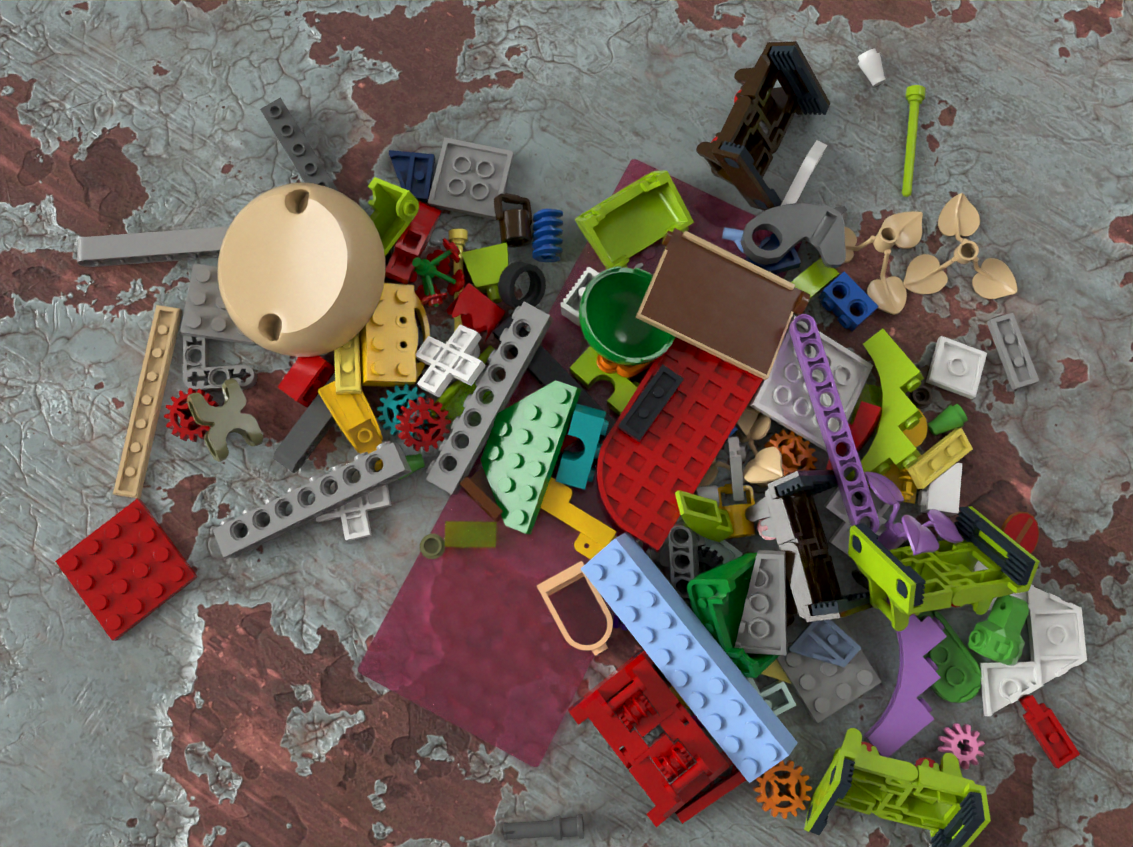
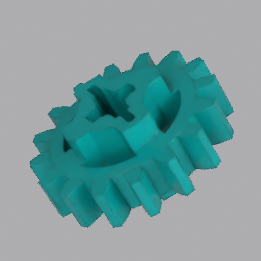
M405 384L404 390H400L396 385L394 393L389 390L386 391L389 396L387 399L380 398L384 406L377 407V410L383 413V415L378 417V420L386 422L383 425L386 431L392 428L390 431L392 436L402 432L395 428V425L401 424V421L396 418L397 415H402L400 413L401 407L409 408L410 399L415 403L420 396L424 400L427 396L424 392L418 395L419 389L417 387L410 391L408 384ZM405 396L404 399L395 401L396 399ZM389 409L394 413L393 423L389 418ZM409 432L410 435L414 438L415 433Z

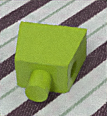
M507 243L462 252L465 266L474 287L483 294L487 293L488 298L495 304L502 302L499 295L498 282L500 275L509 265Z

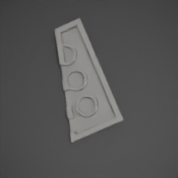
M758 550L734 648H744L745 653L787 655L785 551Z

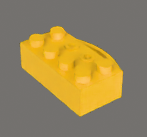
M384 283L380 300L373 315L359 332L361 386L395 387L397 385L398 387H404L405 384L411 386L421 374L425 363L421 361L416 363L418 327L415 311L420 320L423 343L430 336V329L425 309L414 292V285ZM400 318H403V324L400 323ZM400 342L404 343V348L400 346Z

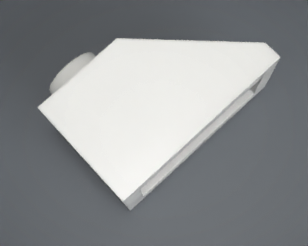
M962 463L954 464L927 487L920 490L918 505H921V513H928L931 509L941 511L950 517L959 513Z

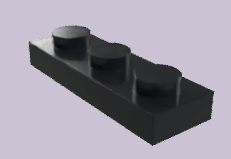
M662 364L620 422L618 428L637 442H640L679 388L684 378Z

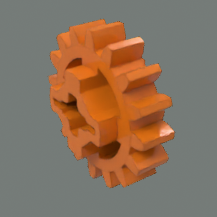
M782 430L778 434L775 433L764 446L766 448L776 447L780 451L784 476L796 471L816 470L813 464L818 459L812 456L816 450L808 447L810 441L804 442L802 440L803 437L799 435L796 437L793 431L786 433L785 430Z
M783 760L780 761L777 765L763 773L761 777L759 776L755 779L759 782V786H754L753 790L760 793L755 799L758 803L765 802L762 809L766 812L771 808V815L773 817H776L778 812H780L783 819H787L788 812L796 817V809L798 807L802 810L806 809L802 802L804 800H811L806 795V791L812 790V787L805 784L809 776L807 774L800 775L803 768L799 765L793 769L794 762L788 760L786 765H784ZM781 770L789 771L784 776H776L774 772ZM774 780L778 783L785 785V788L787 789V792L790 794V796L782 792H779L780 790L777 787L778 785L774 782ZM768 781L770 784V792L766 795L765 785ZM797 782L799 783L798 796L795 794V785ZM781 801H789L791 803L787 806L776 805Z

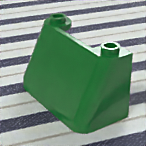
M757 553L744 554L697 575L687 585L694 614L746 678H757L780 656L745 653L744 648H734Z

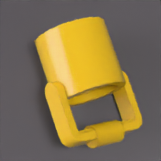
M725 484L724 487L717 488L719 494L718 508L728 511L734 532L726 539L755 535L754 521L751 522L745 517V510L755 504L753 488L749 485L743 486V490L746 492L747 504L723 507L721 493L733 494L732 484Z

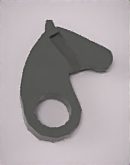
M794 203L770 208L746 224L740 241L743 252L752 261L767 265L779 262L794 246L806 240L821 254L822 262L827 268H838L846 259L845 229L842 214L847 209L845 206L832 208L812 203ZM759 230H768L777 236L780 246L772 251L760 249L752 240V234Z

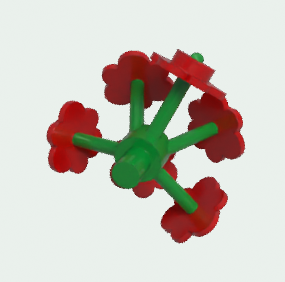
M446 238L442 239L446 252L437 249L433 254H428L427 259L421 260L416 257L412 261L415 269L409 282H415L417 274L421 276L423 285L418 286V290L414 291L420 299L421 305L428 304L429 307H438V305L443 304L444 299L448 298L447 293L441 294L440 290H437V286L432 284L431 279L433 277H439L449 282L447 292L451 296L455 292H459L464 286L465 279L461 269H458L452 277L447 276L450 272L448 265L450 258L448 256L454 259L456 263H459L460 257L458 255L460 250L454 242L449 243Z

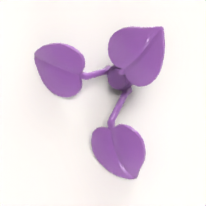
M864 472L870 487L877 497L894 507L889 520L884 524L887 529L877 539L888 550L896 549L904 541L909 540L914 555L935 552L939 549V544L927 527H935L938 535L949 542L961 543L963 541L954 523L944 513L936 509H931L927 513L931 521L922 525L910 515L902 517L903 524L899 522L893 524L900 509L899 503L904 501L902 493L887 477L874 472Z

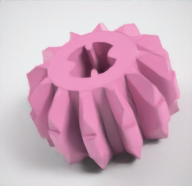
M954 723L952 729L945 727L944 732L947 736L938 737L939 741L944 742L943 746L937 748L938 751L954 754L958 758L959 766L962 769H969L970 763L978 765L976 755L984 756V753L979 751L978 747H982L985 744L984 741L977 740L980 733L976 730L971 731V726L967 724L961 727L960 724ZM958 742L965 745L963 750L957 747Z

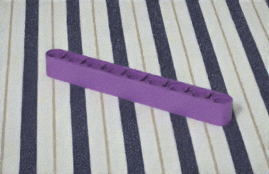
M801 314L790 323L789 333L850 525L859 524L860 520L866 516L870 520L869 528L876 533L880 526L878 515L816 322L810 315ZM797 322H805L808 326V332L800 333L796 327ZM810 345L816 350L814 358H809L805 355V346ZM817 369L823 373L824 378L822 382H816L812 378L813 370ZM822 394L830 396L831 405L829 407H824L820 403V396ZM830 418L836 419L839 423V429L836 432L831 431L828 427ZM839 442L847 447V452L843 457L839 456L836 452V445ZM847 467L854 470L855 476L852 481H847L844 477V470ZM855 492H859L862 495L863 500L859 506H855L852 503L851 498Z

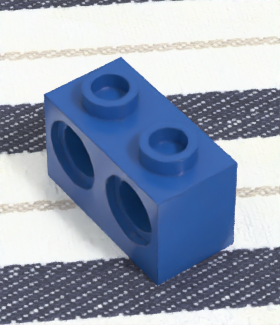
M845 271L830 283L818 297L821 305L827 311H832L838 317L837 320L840 325L846 329L849 328L851 332L879 307ZM833 291L841 292L843 298H836L833 295ZM850 308H856L860 312V316L852 315Z

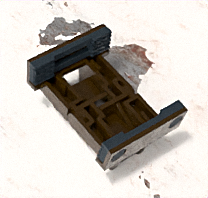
M797 41L768 42L754 67L739 69L734 74L736 82L741 83L742 86L741 90L734 97V105L721 132L715 134L716 137L711 143L701 142L696 148L697 153L704 157L710 165L714 176L734 185L750 207L763 211L782 204L775 190L767 186L763 176L773 159L772 154L778 150L795 113L797 115H802V113L804 115H807V113L812 115L813 112L814 115L817 113L818 115L822 113L826 115L830 106L829 99ZM778 80L781 87L773 88Z
M796 471L767 484L766 497L749 506L745 510V517L751 522L759 520L757 524L759 535L766 540H777L780 551H785L787 614H799L801 618L806 619V622L838 619L873 608L870 604V592L841 594L832 557L828 553L827 539L813 496L838 485L834 471Z

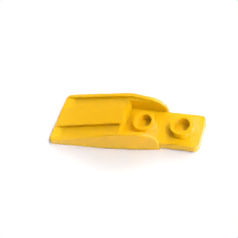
M335 381L318 389V393L332 417L357 453L368 452L369 454L376 451V447L383 443V437L363 391L360 394L336 395ZM382 459L375 463L376 472L383 468Z

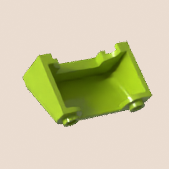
M667 170L653 171L575 218L578 227L606 269L616 266L627 268V263L630 261L629 258L664 237L668 230L672 232L676 228L685 232L689 230L688 226L694 223Z
M374 177L368 185L373 191V200H370L368 204L375 210L370 218L380 235L384 255L386 256L418 213L419 203L409 190Z

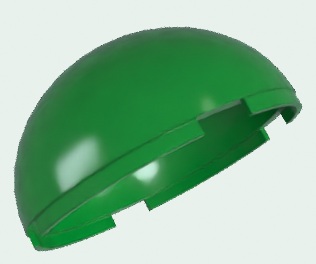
M621 266L606 269L590 281L582 295L579 307V320L584 337L600 356L611 362L628 366L651 362L664 354L675 340V336L636 318L653 278V275L640 268H621Z

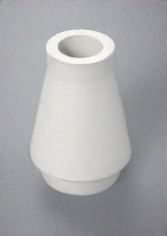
M876 49L868 50L858 56V65L873 87L886 81L880 53H877Z

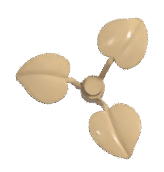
M963 193L956 195L944 206L938 218L940 232L948 237L955 235L956 240L961 243L955 249L954 257L940 266L935 256L928 254L917 256L907 267L903 282L904 287L917 294L927 295L936 293L948 281V277L943 269L956 261L960 264H967L972 261L975 271L978 272L972 279V285L980 297L997 299L1017 293L1015 277L1004 262L999 259L988 258L983 261L980 268L978 265L979 258L977 255L979 248L977 244L960 237H968L975 233L980 225V216L976 208Z
M902 212L889 216L884 220L876 236L872 235L870 239L858 246H855L857 243L855 233L851 229L844 227L846 249L844 263L852 260L854 251H859L870 243H873L878 252H884L885 254L880 274L881 280L871 281L867 288V295L879 306L877 308L879 310L895 315L899 314L905 306L907 292L903 281L896 276L885 278L889 255L894 244L901 249H910L920 242L922 237V212Z
M760 412L749 434L743 437L738 429L736 437H738L741 443L748 442L755 456L754 459L747 463L744 469V479L749 483H756L759 487L764 488L768 486L767 484L784 477L782 469V455L776 447H768L758 452L754 446V440L764 438L771 425V418ZM715 457L698 487L710 485L718 474V467L730 470V465L721 461L716 462Z

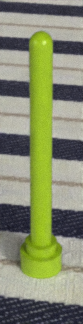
M912 85L906 88V100L910 108L902 195L904 197H909L912 194L919 106L925 99L926 88L921 85Z

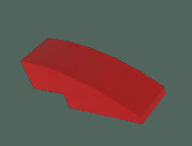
M863 401L860 403L853 425L848 423L857 453L869 440L882 416L881 407ZM841 442L836 445L837 454L843 457L847 452V447ZM830 459L827 463L826 470H833Z

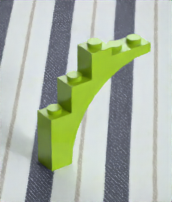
M882 328L863 343L879 373L883 402L878 432L869 451L861 460L863 472H874L884 475L891 469L890 465L895 463L899 470H902L904 467L908 469L918 461L917 458L921 455L903 431L914 428L920 422L919 419L923 417L905 393L916 390L921 385L924 377ZM854 470L845 477L847 481L854 479Z

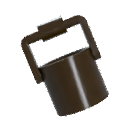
M509 193L496 196L494 198L495 218L499 221L501 244L507 243L509 248L530 244L532 242L530 227L532 224V213L529 199ZM502 201L523 205V209L503 211Z

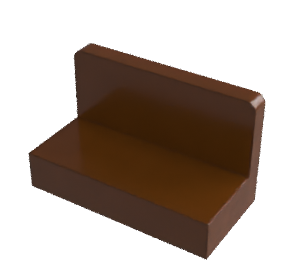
M480 468L470 479L466 476L459 483L461 489L496 523L502 518L501 514L503 511L496 503L483 468Z

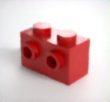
M319 355L298 357L294 365L283 377L278 388L308 408L319 394L318 389L324 387L334 374L335 366Z

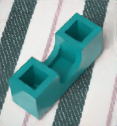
M576 404L568 435L581 439L585 448L576 453L564 450L556 482L585 489L587 481H593L596 468L592 467V462L594 458L598 459L602 444L598 443L600 435L605 436L609 421L604 420L606 411Z

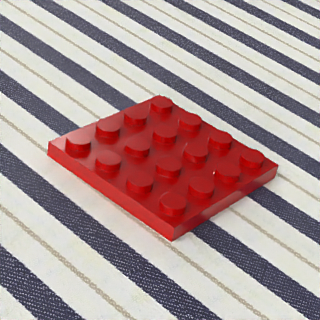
M138 498L55 561L112 641L118 640L198 577L142 500Z

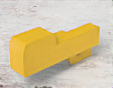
M551 477L540 508L580 532L574 547L577 552L591 560L617 537L615 536L617 531L570 503L573 496L572 490L564 484L556 482V479ZM589 544V548H585L584 545Z

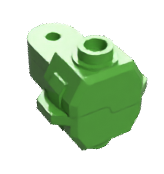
M1012 595L997 597L988 619L976 623L974 631L971 632L968 643L969 648L994 661L1009 666L1016 665L1025 645L1020 632L1029 612L1027 602Z

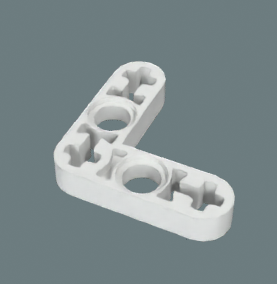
M816 140L804 159L781 206L797 203L806 183L827 147L826 144Z

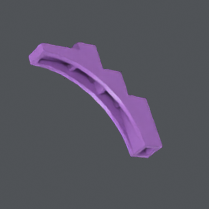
M887 595L886 602L890 605V600ZM913 614L909 617L908 626L902 631H896L899 643L897 683L883 714L864 734L866 739L877 748L881 756L889 757L934 720L930 714L932 708L923 698L918 700L917 697L941 678L936 672L939 669L929 657H923L947 637L942 631L945 627L935 616L931 618L924 615L918 619Z

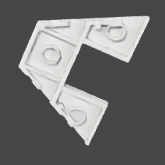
M978 560L972 572L988 568ZM1032 584L1027 592L1010 594L1025 600L1029 607L1027 625L1031 662H1017L1014 666L1000 662L979 663L982 675L981 688L984 716H992L994 712L1010 703L1018 701L1022 696L1032 693L1044 686L1043 684L1065 674L1069 669L1087 661L1081 607L1035 588ZM997 597L993 598L988 610L992 609Z

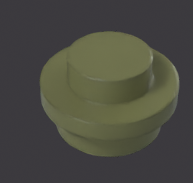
M428 534L420 542V551L428 559H437L445 551V542L437 534Z

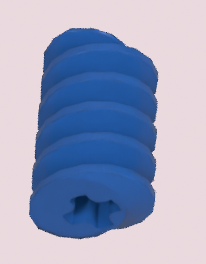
M542 209L533 215V221L535 222L533 230L535 232L533 233L534 242L532 247L534 251L532 252V257L539 262H557L561 260L560 257L556 256V254L563 252L562 248L556 247V245L563 243V239L556 237L563 234L562 229L556 228L563 225L562 220L556 219L563 216L561 210Z

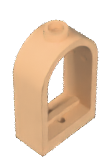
M580 561L538 584L537 588L565 640L577 649L592 650L594 655H597L608 649L605 642L611 635L613 621L611 613L600 593L581 570L584 564ZM583 577L587 581L607 620L605 635L600 641L592 645L579 644L569 636L548 597Z

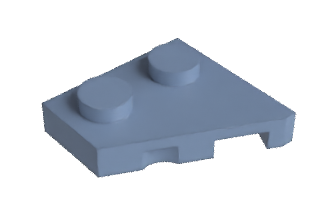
M830 619L810 622L787 649L790 652L845 667L862 647Z

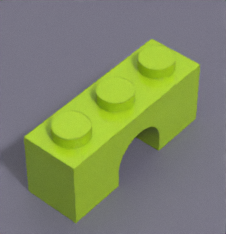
M589 346L570 367V374L587 389L599 380L610 382L615 391L607 400V406L620 416L640 384L636 381L632 383L617 373L603 372L596 363L599 354Z

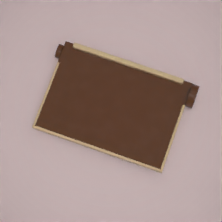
M676 228L672 232L668 230L662 241V245L666 246L636 318L764 380L768 379L793 315L799 316L804 312L809 302L810 294L796 288L795 284L687 231L682 232Z

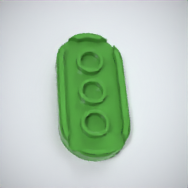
M938 611L920 612L917 616L918 619L924 615L931 618L935 616L945 627L942 631L947 636L923 656L924 658L929 657L939 668L936 672L941 678L930 686L938 697L949 702L964 703L971 700L977 695L981 687L982 675L979 664Z

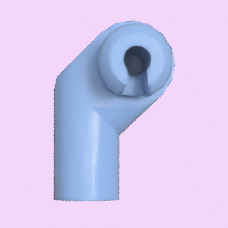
M724 227L722 239L734 241L739 250L744 253L740 242L744 230Z

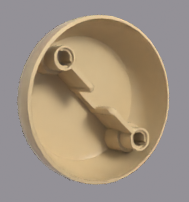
M314 183L285 184L266 191L250 201L229 226L223 239L218 259L220 294L228 314L237 328L257 345L278 354L295 357H313L326 354L338 349L354 338L373 315L380 300L385 279L383 244L371 218L355 201L343 193Z

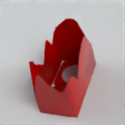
M470 283L463 288L446 309L447 314H452V318L461 315L463 326L478 333L487 330V336L483 344H485L505 314L501 307Z

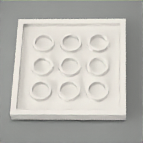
M795 316L791 318L790 323L796 318ZM802 321L797 322V330L800 333H807V324ZM788 326L769 378L762 380L749 406L827 452ZM819 332L848 422L873 365ZM807 345L804 348V353L807 357L814 358L816 350L814 347ZM816 369L812 372V378L816 382L820 383L823 381L824 376L820 370ZM827 394L820 396V403L824 407L831 405V398ZM830 418L828 427L831 431L836 432L839 429V423L836 419Z

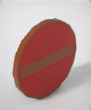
M1017 511L1011 514L1004 521L1000 530L1032 554L1039 539L1038 522L1028 512Z

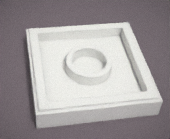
M940 336L936 343L926 383L973 399L977 394L987 353Z

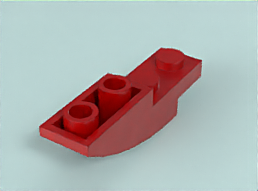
M419 202L418 213L399 237L394 247L392 257L385 269V277L405 285L408 284L415 269L412 261L416 257L420 258L423 250H425L442 210Z

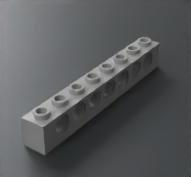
M523 302L522 306H517L513 312L511 326L505 328L502 332L500 346L490 354L487 361L489 366L485 373L481 372L475 383L477 387L473 395L469 394L463 404L465 409L462 415L457 416L453 421L451 435L443 440L439 447L440 455L437 460H433L427 469L429 475L426 480L450 494L458 495L461 489L459 483L466 476L468 477L485 446L494 426L497 413L504 410L554 320L549 314L526 302ZM530 326V334L526 337H520L519 330L521 327ZM516 347L518 349L517 357L509 360L507 358L508 350ZM504 369L506 372L505 379L497 382L495 380L496 372ZM492 391L494 395L493 401L485 404L483 402L484 394ZM479 413L481 415V423L478 426H473L471 424V417ZM463 435H467L469 444L466 448L462 449L459 446V439ZM454 457L457 461V466L454 470L450 471L447 468V461L449 458Z
M390 441L381 443L376 447V451L369 454L368 452L361 453L354 457L355 461L347 465L346 463H341L331 469L332 472L326 475L319 474L309 479L310 483L302 487L301 485H296L287 489V494L281 497L273 496L264 501L265 505L258 508L256 506L244 510L242 512L243 515L236 519L231 517L221 521V526L213 529L223 557L235 558L321 515L411 473L412 471L401 446ZM382 459L383 468L381 471L376 472L375 463ZM359 470L361 474L360 480L354 483L352 476L354 472ZM336 481L338 484V489L334 494H332L330 491V486L333 482ZM313 492L315 494V501L310 505L308 503V496ZM291 503L293 511L288 516L286 514V507ZM269 514L270 523L265 526L264 517ZM246 525L248 528L247 535L243 537L242 528Z

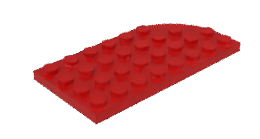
M675 337L668 350L655 359L600 449L597 464L599 492L606 510L620 528L654 550L659 551L681 515L675 492L678 490L691 494L695 492L761 384L762 378ZM663 364L684 378V380L641 441L637 442L620 430L618 425Z

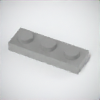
M1006 314L987 321L1012 390L1038 383V375L1014 314Z

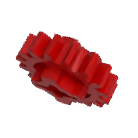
M189 388L188 394L180 390V397L178 399L173 396L171 397V400L174 402L173 405H166V408L170 410V413L164 415V418L170 420L166 427L173 429L171 434L176 437L180 436V439L183 441H187L189 438L190 441L197 442V436L204 440L205 433L209 431L210 426L199 427L200 425L195 422L192 416L185 414H191L188 403H186L187 397L192 393H200L209 405L218 407L219 404L216 401H212L213 396L209 393L205 395V391L202 389H198L196 392Z
M420 396L418 397V403L410 399V407L402 406L401 409L404 414L396 416L401 421V424L395 425V428L402 431L398 437L401 440L406 439L404 444L407 447L413 444L415 451H419L422 446V449L428 452L430 445L437 449V441L443 442L445 439L443 434L450 433V430L445 428L446 425L451 423L450 419L445 418L449 412L446 409H441L443 404L440 402L434 404V399L430 397L425 402L424 398ZM428 409H432L437 417L430 416ZM423 420H426L427 424L423 425V429L420 428L419 425H422ZM409 432H417L419 440L414 439Z

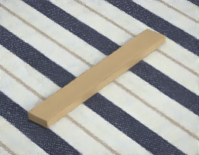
M156 305L113 491L114 495L136 499L141 498L183 312L180 308Z

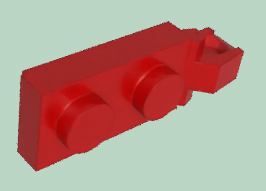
M1026 694L1019 699L1023 709L1026 711L1023 714L1026 724L1055 768L1059 769L1080 755L1051 708H1047L1044 703L1038 704L1033 695Z

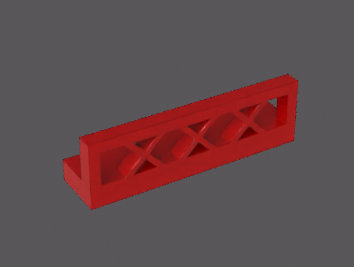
M732 764L730 774L727 776L719 775L717 778L721 780L715 784L713 780L708 789L705 791L701 790L698 796L693 799L691 798L675 812L682 824L746 781L734 764Z

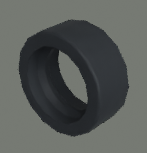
M520 261L508 265L500 275L498 282L499 295L502 301L514 308L522 306L523 302L535 307L542 300L546 289V279L543 272L535 265ZM527 272L530 278L529 290L522 299L517 300L514 294L515 282L520 274Z

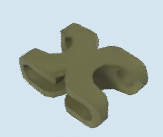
M233 378L225 380L222 385L225 402L221 407L209 405L200 393H192L187 397V403L195 422L200 426H210L209 431L205 434L204 441L212 457L218 462L225 460L229 454L226 443L228 433L236 432L241 434L250 446H258L263 442V435L255 417L251 414L240 413L246 405V398L238 382Z

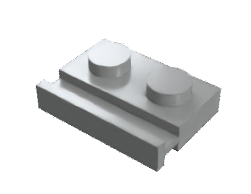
M728 437L734 501L744 500L743 483H747L743 476L745 468H742V462L746 461L745 446L739 445L738 437Z

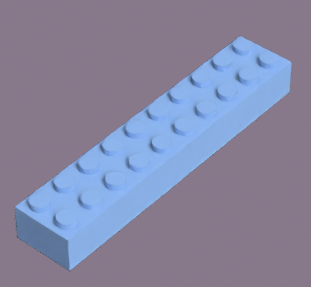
M625 532L616 537L581 568L586 577L749 783L790 755L798 742L632 535Z

